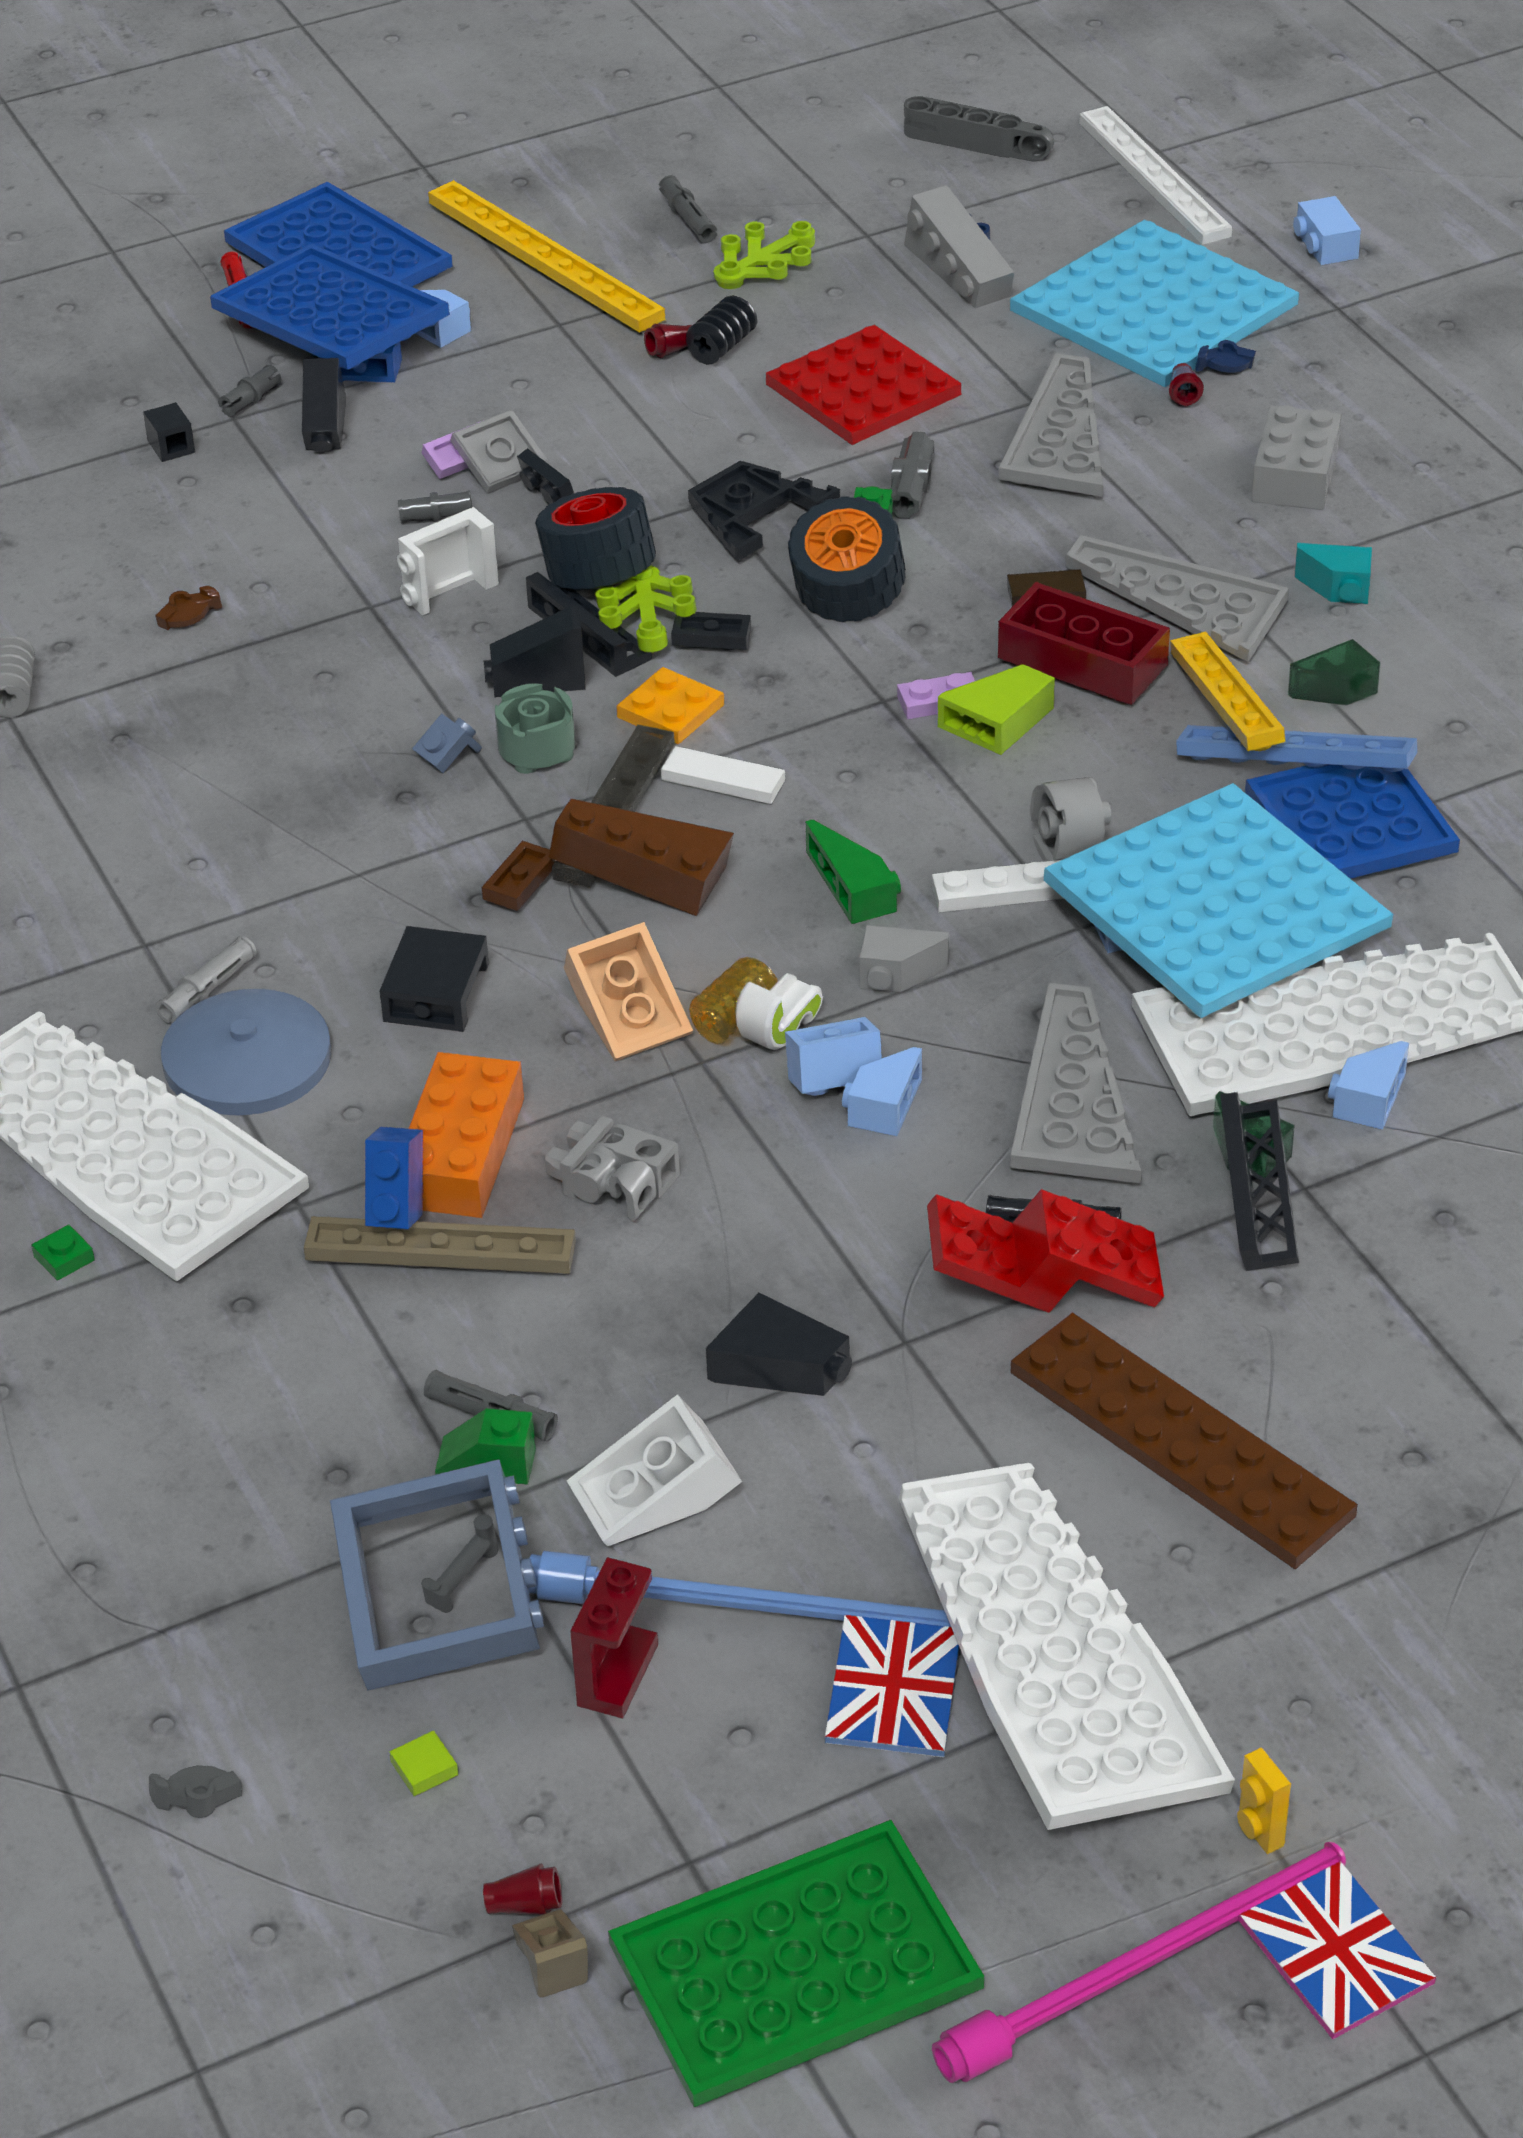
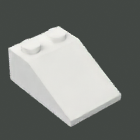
M678 1394L567 1480L603 1543L607 1546L705 1511L742 1482L703 1420Z

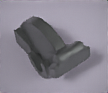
M196 1765L184 1768L170 1776L168 1780L158 1774L152 1773L149 1776V1794L152 1802L158 1809L169 1811L170 1805L184 1807L191 1816L196 1818L207 1817L213 1813L215 1807L242 1796L241 1781L234 1771L227 1773L213 1766Z

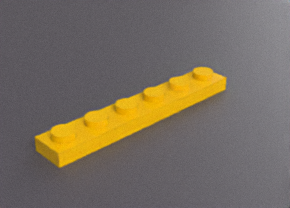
M1206 631L1170 640L1173 657L1247 751H1264L1271 748L1272 745L1285 742L1284 727Z

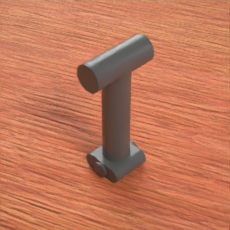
M483 1514L475 1518L474 1528L476 1534L437 1581L431 1578L422 1580L421 1585L427 1604L444 1613L450 1612L453 1608L450 1597L453 1590L482 1556L492 1558L498 1553L493 1520L489 1515Z

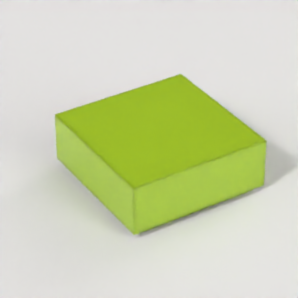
M434 1730L389 1751L392 1765L413 1796H417L458 1776L457 1763Z

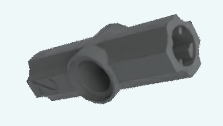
M913 432L911 436L904 438L899 458L894 457L890 489H892V511L896 514L897 518L910 519L912 514L919 512L923 493L929 492L934 441L928 438L925 432Z

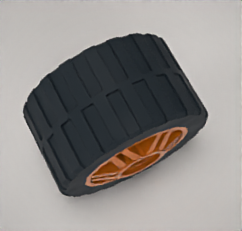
M849 496L836 499L831 498L809 508V511L802 514L798 518L796 525L792 527L790 540L788 541L789 558L795 586L802 603H805L810 611L819 614L820 617L828 620L833 619L837 622L860 621L863 618L873 617L879 614L881 610L888 608L892 601L901 593V587L904 585L906 578L899 528L896 521L893 520L892 514L875 501L871 502L866 500V498H853Z

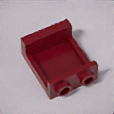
M609 1557L606 1558L570 1630L578 1707L621 1719L624 1718L658 1647L657 1632L630 1625L652 1580V1570L650 1568Z

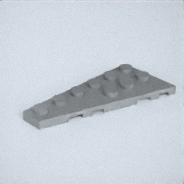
M1055 354L999 466V480L1011 481L1019 485L1028 484L1046 487L1050 490H1064L1103 497V478L1101 476V459L1099 458V440L1096 414L1094 412V395L1092 394L1089 358Z
M1048 983L1011 1150L1010 1168L1141 1183V1168L1139 1161L1135 1158L1131 1132H1128L1125 1122V1110L1113 1068L1109 1064L1108 1050L1105 1040L1102 1039L1099 1028L1100 1021L1090 987Z

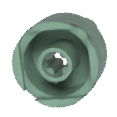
M525 684L514 687L501 696L502 702L495 706L498 751L507 762L515 766L517 772L528 774L536 771L537 768L566 763L573 758L575 747L573 706L571 698L566 692L554 687V692L543 690L542 684Z

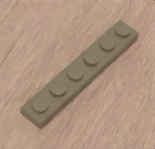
M311 1216L304 1244L305 1260L570 1274L576 1240L575 1229L415 1222L409 1229L365 1226V1219Z

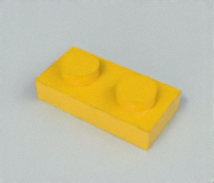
M1261 1747L1244 1755L1243 1774L1240 1781V1807L1237 1812V1819L1243 1833L1249 1839H1255L1266 1854H1269L1284 1847L1291 1783Z

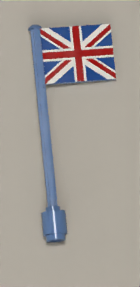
M543 1551L542 1555L531 1554L530 1559L537 1586L528 1588L529 1593L537 1594L538 1599L584 1604L600 1571L597 1566H591V1558L586 1555ZM652 1577L643 1598L844 1621L825 1733V1743L944 1757L959 1653L958 1642L944 1610Z

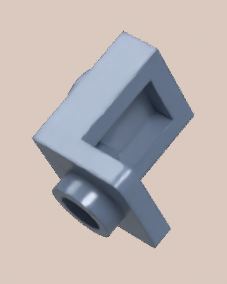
M441 713L412 749L433 767L444 773L466 745L476 753L482 749V746L472 738L476 731L464 720L458 718L453 722Z

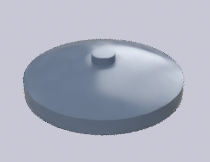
M242 989L209 997L184 1011L171 1024L163 1038L161 1059L166 1081L177 1096L183 1093L218 1114L252 1115L286 1106L313 1089L322 1079L329 1066L331 1043L329 1030L324 1018L306 1001L294 995L276 990Z

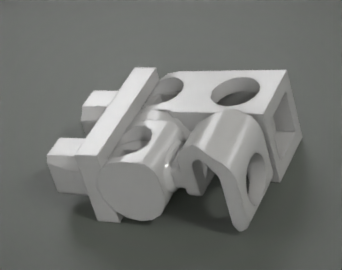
M603 1115L594 1125L578 1120L575 1122L567 1135L568 1148H571L570 1152L553 1147L545 1156L546 1174L562 1181L563 1195L573 1199L578 1197L585 1202L593 1203L605 1192H609L612 1197L617 1199L624 1192L630 1221H635L655 1197L660 1199L681 1175L678 1144L676 1142L626 1125H614L613 1119ZM645 1188L644 1196L638 1205L640 1194Z

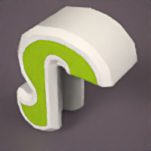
M789 973L783 975L770 990L750 981L747 982L740 992L735 1012L736 1023L741 1036L768 1049L778 1050L786 1045L785 1032L798 1030L801 1023L805 1025L815 1018L822 1005V990L816 985H808L797 980L796 976Z

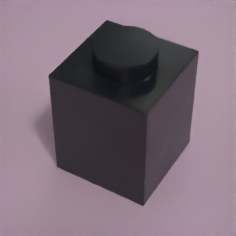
M176 402L143 411L147 441L161 462L195 453L191 423Z

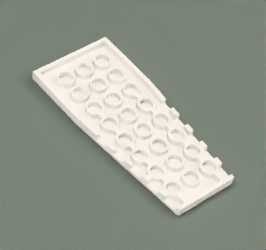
M1492 933L1485 934L1484 942L1465 944L1461 942L1460 938L1445 940L1444 948L1423 951L1420 944L1406 945L1404 954L1382 957V952L1379 949L1364 952V960L1343 963L1344 960L1341 955L1327 957L1323 959L1322 966L1302 969L1203 1018L1196 1015L1166 987L1132 993V1008L1188 1115L1194 1116L1222 1110L1220 1094L1238 1092L1241 1105L1328 1087L1334 1073L1341 1075L1347 1058L1399 1041L1409 1043L1407 1063L1522 1031L1523 980Z
M36 1012L0 1036V1139L90 1219L176 1282L309 1188L308 1176L220 1114L183 1093H180L177 1097L168 1093L164 1082L153 1076L147 1080L135 1073L133 1064L124 1059L116 1063L105 1056L104 1048L92 1042L87 1046L75 1039L74 1031L67 1026L62 1025L57 1029L47 1023L45 1014L42 1012Z
M1031 1463L902 1484L899 1502L984 1708L1047 1830L1231 1793L1235 1779L1173 1670L1141 1623H1131L1125 1614L1128 1604L1118 1589L1109 1590L1101 1579L1102 1566L1095 1556L1086 1557L1077 1543L1080 1535L1072 1522L1064 1524L1055 1511L1057 1500L1049 1489L1041 1491L1032 1477L1035 1468Z

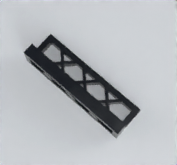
M539 572L526 577L528 608L542 619L570 606H579L583 652L615 677L652 660V652L641 651L638 648L637 639L624 628L619 626L610 629L601 622L598 614L599 609L575 590L554 585ZM627 651H632L634 654L627 656Z
M1238 1092L1220 1094L1239 1251L1245 1270L1251 1271L1299 1263L1278 1102L1275 1100L1242 1106ZM1270 1116L1271 1127L1260 1139L1246 1131V1119ZM1272 1139L1274 1143V1148L1268 1145ZM1248 1142L1254 1146L1250 1151L1248 1149ZM1262 1151L1276 1160V1166L1265 1178L1251 1170V1164ZM1277 1178L1279 1181V1187L1273 1184ZM1253 1181L1259 1185L1255 1190L1253 1188ZM1267 1190L1280 1198L1282 1203L1271 1217L1256 1209V1203ZM1282 1218L1284 1219L1285 1227L1278 1223ZM1258 1220L1264 1224L1260 1230ZM1272 1230L1286 1238L1287 1251L1262 1254L1261 1243Z

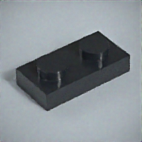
M527 448L517 455L522 469L519 475L523 483L530 490L534 488L538 490L549 504L574 493L570 480Z
M695 612L688 617L675 615L671 632L672 645L689 648L708 647L723 648L725 650H746L751 631V615Z

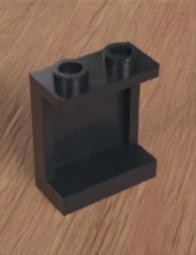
M406 926L379 990L383 1022L464 1032L468 1022L466 1001L478 971H486L489 965L487 937L485 935Z

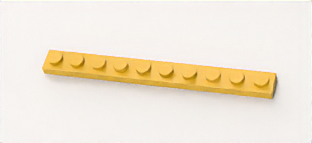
M453 180L428 192L429 204L637 332L645 331L651 328L653 324H658L665 320L664 307Z

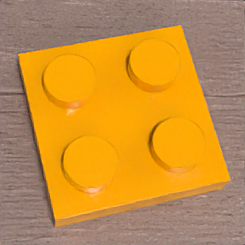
M662 667L616 705L617 718L680 744L724 706V693Z

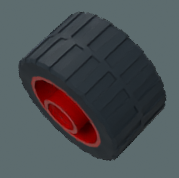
M603 487L576 492L546 506L539 513L535 521L548 577L553 584L559 585L561 588L589 590L621 583L646 570L656 557L643 496L632 489H626L625 487Z

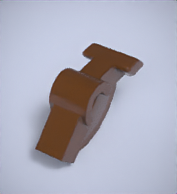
M208 585L200 587L199 593L189 594L186 591L172 593L169 596V602L155 615L158 626L169 630L171 627H186L197 623L205 617L209 609L216 610L222 608L219 592L214 587Z

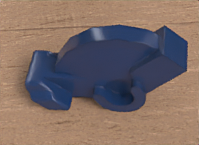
M1230 340L1220 341L1218 347L1209 349V345L1200 347L1195 371H1203L1204 367L1208 366L1220 372L1228 373L1241 372L1247 368L1251 369L1256 351L1239 347Z

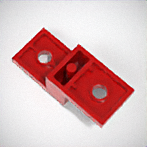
M1043 1189L1036 1194L1013 1223L938 1194L927 1204L933 1269L935 1271L1048 1313L1051 1312L1078 1279L1154 1308L1164 1298L1154 1232L1147 1230L1143 1226L1131 1224L1110 1216L1104 1211H1097L1074 1202L1065 1196H1058Z

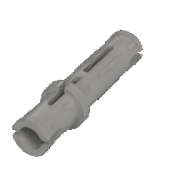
M238 936L228 947L213 957L197 972L181 978L178 981V987L156 1003L155 1008L160 1018L166 1023H173L184 1011L207 999L209 993L256 956V947L252 941L245 936L242 938Z

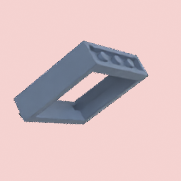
M500 1460L330 1500L357 1665L367 1691L540 1649L536 1628L544 1627L543 1614L539 1600L531 1601L528 1588L537 1586L530 1557L522 1559L520 1546L528 1545L527 1534L522 1516L514 1518L512 1505L519 1504L520 1499L514 1475L505 1477ZM492 1495L515 1617L380 1649L359 1527Z

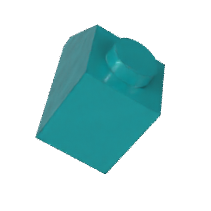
M1297 543L1295 578L1330 602L1368 604L1372 547Z

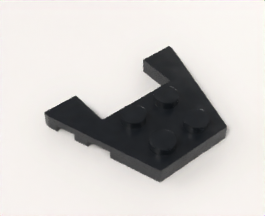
M744 461L736 462L688 490V500L691 506L737 560H741L763 547L762 534L748 527L751 522L767 513L773 512L777 507L789 500L809 509L814 505L823 503L825 500L840 498V489L828 485L827 490L813 487L812 480L802 477L795 481L781 478L780 471Z

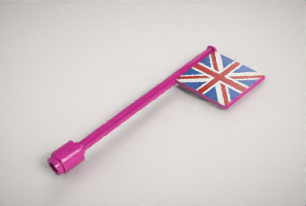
M1326 1842L1324 1848L1005 2017L1002 2015L996 2016L993 2012L986 2009L941 2033L939 2041L932 2044V2054L938 2069L950 2083L958 2080L968 2082L1011 2059L1012 2045L1015 2044L1016 2038L1236 1921L1240 1922L1332 2040L1434 1985L1436 1977L1345 1867L1346 1856L1342 1848L1334 1842Z

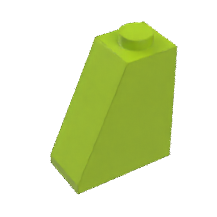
M1022 664L945 691L938 696V727L1002 755L1054 709L1055 678Z

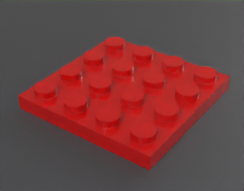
M875 324L766 372L767 386L851 445L961 395V382Z

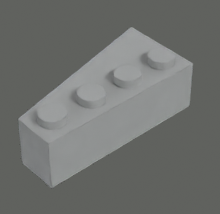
M944 185L913 195L910 211L907 215L908 223L904 246L974 308L1010 297L1015 272L950 188Z

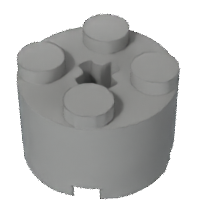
M1093 777L1041 783L1042 785H1037L1034 788L1031 797L1030 816L1031 821H1038L1040 834H1033L1038 853L1045 862L1063 860L1105 841V825H1109L1111 822V809L1107 801H1101L1097 784Z

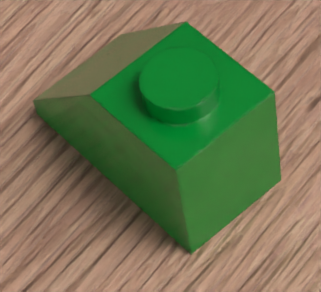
M486 1408L443 1436L435 1475L500 1460L505 1477L514 1475L515 1484L528 1485L536 1451L532 1412Z

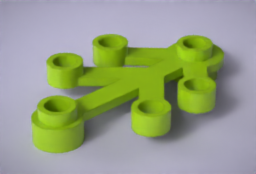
M757 221L749 222L745 225L748 256L740 261H737V254L741 251V238L734 234L723 236L721 238V251L724 253V261L713 270L718 286L724 289H737L744 284L745 278L784 279L788 275V265H809L812 261L810 248L815 245V230L807 221H796L792 224L787 235L761 249V241L765 238L764 224ZM790 247L793 248L791 253L779 254ZM757 265H767V267H755V266H757Z
M650 565L637 576L629 578L615 588L604 587L597 590L596 600L597 606L600 608L598 612L599 620L610 629L619 627L625 618L640 609L642 622L636 631L638 648L644 652L660 651L668 645L665 626L656 619L654 606L672 611L680 617L693 615L697 608L695 597L691 595L693 593L691 577L678 575L669 579L660 576L659 569ZM660 589L671 592L673 597L655 592V590ZM630 593L635 594L628 600H626L624 603H622L620 606H618L620 603L619 601L621 599H623Z

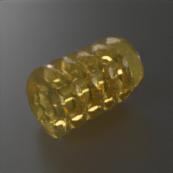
M739 958L691 1001L689 1008L691 1020L695 1028L705 1039L715 1044L724 1043L729 1038V1035H733L738 1030L735 1014L736 1004L740 992L747 982L750 981L767 990H770L778 982L777 977L766 964L756 958Z

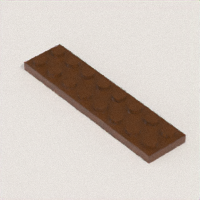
M1073 1312L1011 1360V1374L1295 1570L1356 1518L1357 1503Z

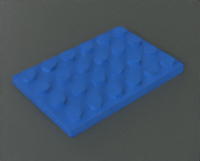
M329 182L314 187L224 230L226 243L265 267L310 244H314L411 287L453 267L451 254Z
M310 244L210 296L213 309L290 343L297 348L312 353L319 358H339L340 367L347 370L358 367L361 362L374 355L384 353L387 348L400 341L408 340L411 335L424 328L434 326L437 321L450 315L448 302L314 244Z

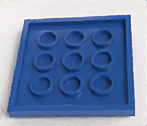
M1326 764L1321 767L1301 766L1246 780L1245 793L1350 879L1459 852L1460 839L1409 769L1387 772L1382 770L1381 767L1365 766L1361 769L1352 770L1346 769L1342 765Z

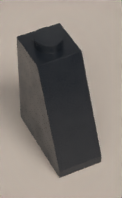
M339 358L303 359L302 435L306 450H314L316 452L341 449L346 393Z
M570 606L490 644L491 660H483L485 683L493 682L494 698L501 697L506 691L525 684H542L543 690L554 692V687L564 692L586 690L579 606Z
M759 1292L706 1347L707 1379L720 1384L825 1396L836 1382L840 1383L847 1377L852 1366L848 1335Z

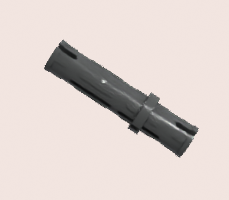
M665 176L659 183V186H661L659 190L668 199V205L672 211L681 215L700 242L709 243L717 236V232H715L717 228L694 202V195L691 191L682 187L675 176Z
M433 1370L429 1374L424 1385L425 1397L441 1401L475 1415L486 1408L532 1412L534 1435L546 1442L551 1439L557 1427V1414L528 1405L523 1402L522 1397L515 1394L504 1396L476 1384L443 1374L438 1370ZM463 1393L473 1398L482 1400V1403H478L476 1401L459 1396L457 1394Z

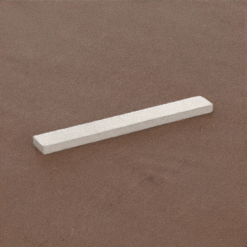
M1108 106L1080 113L1079 124L1202 245L1232 237V226Z

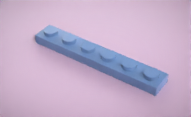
M1187 725L1176 740L1177 755L1190 756L1194 760H1207L1212 757L1228 758L1229 761L1236 763L1248 760H1266L1268 764L1272 765L1299 762L1309 767H1321L1326 764L1342 765L1344 768L1352 770L1361 769L1366 766L1381 767L1382 770L1387 772H1397L1408 769L1417 754V738L1285 731L1284 743L1272 745L1271 748L1264 751H1247L1229 727Z

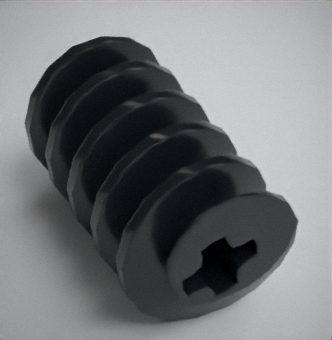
M732 295L723 298L695 324L689 327L686 333V343L692 356L700 363L706 365L716 363L719 358L723 357L726 352L731 350L734 345L755 329L758 320L754 308L748 301L738 296Z

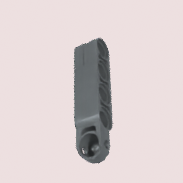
M923 96L910 97L904 102V134L912 139L1031 162L1044 159L1053 149V134L1047 127L1022 121L1021 118L1012 114Z

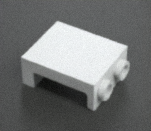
M474 507L398 538L399 555L397 556V562L402 573L403 582L400 592L405 603L408 606L414 607L421 615L430 613V598L472 580H476L486 590L499 585L494 524Z

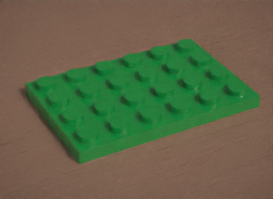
M892 1820L875 1825L608 1931L609 1944L693 2107L984 1989V1974Z

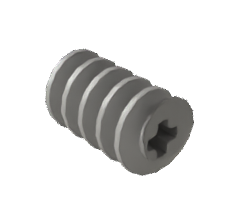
M13 635L0 637V716L6 718L21 715L29 706L35 658L34 648L30 642L22 637Z

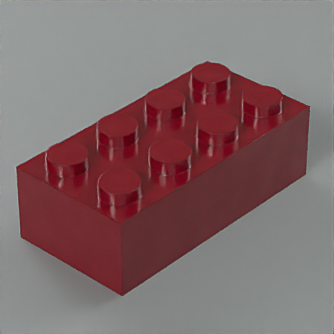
M1035 582L998 621V658L1014 663L1017 666L1024 664L1056 679L1132 705L1168 665L1170 628Z

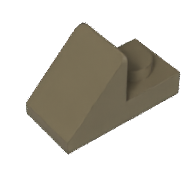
M561 1909L512 1925L516 1944L529 1961L535 1989L539 1997H546L587 1982L588 1952L585 1937Z

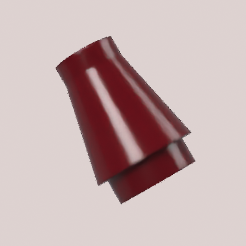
M653 324L644 333V344L647 352L651 356L656 355L658 358H662L688 347L686 333L692 325Z
M1179 363L1173 368L1169 395L1175 403L1189 406L1196 403L1203 394V382L1188 364Z
M540 1863L495 1882L484 1883L483 1885L484 1903L488 1914L544 1915L550 1913L552 1909L562 1907L561 1883L555 1866L544 1868L543 1864Z

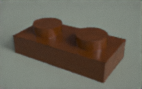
M522 840L481 887L483 900L518 911L558 865V861L549 858L550 849Z

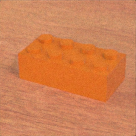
M444 1052L437 1053L409 1129L423 1130V1211L476 1218L483 1217L524 1101L521 1062Z

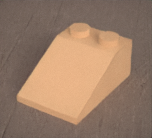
M645 922L567 949L564 964L566 975L580 1006L614 1061L693 1033L690 1022Z

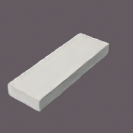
M675 746L661 768V778L668 782L772 804L785 782V770Z

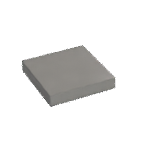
M512 409L454 432L451 435V443L487 494L522 480L519 475L522 469L517 455L527 448L549 464L543 452Z

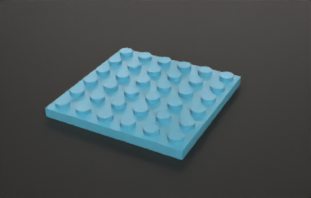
M1144 219L1010 299V311L1166 387L1170 385L1175 365L1186 363L1192 370L1195 369L1200 347L1209 345V349L1218 347V343L1223 340L1237 343L1298 305L1299 292L1285 286L1281 282L1265 277L1255 270L1248 269L1230 258L1212 252L1205 246L1195 244L1177 233H1172L1157 226L1154 222Z
M1234 783L1044 869L1043 881L1200 1018L1390 928L1394 915Z

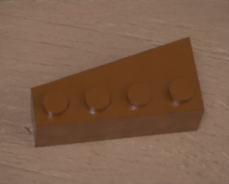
M570 799L555 822L549 858L697 916L727 866L734 833Z

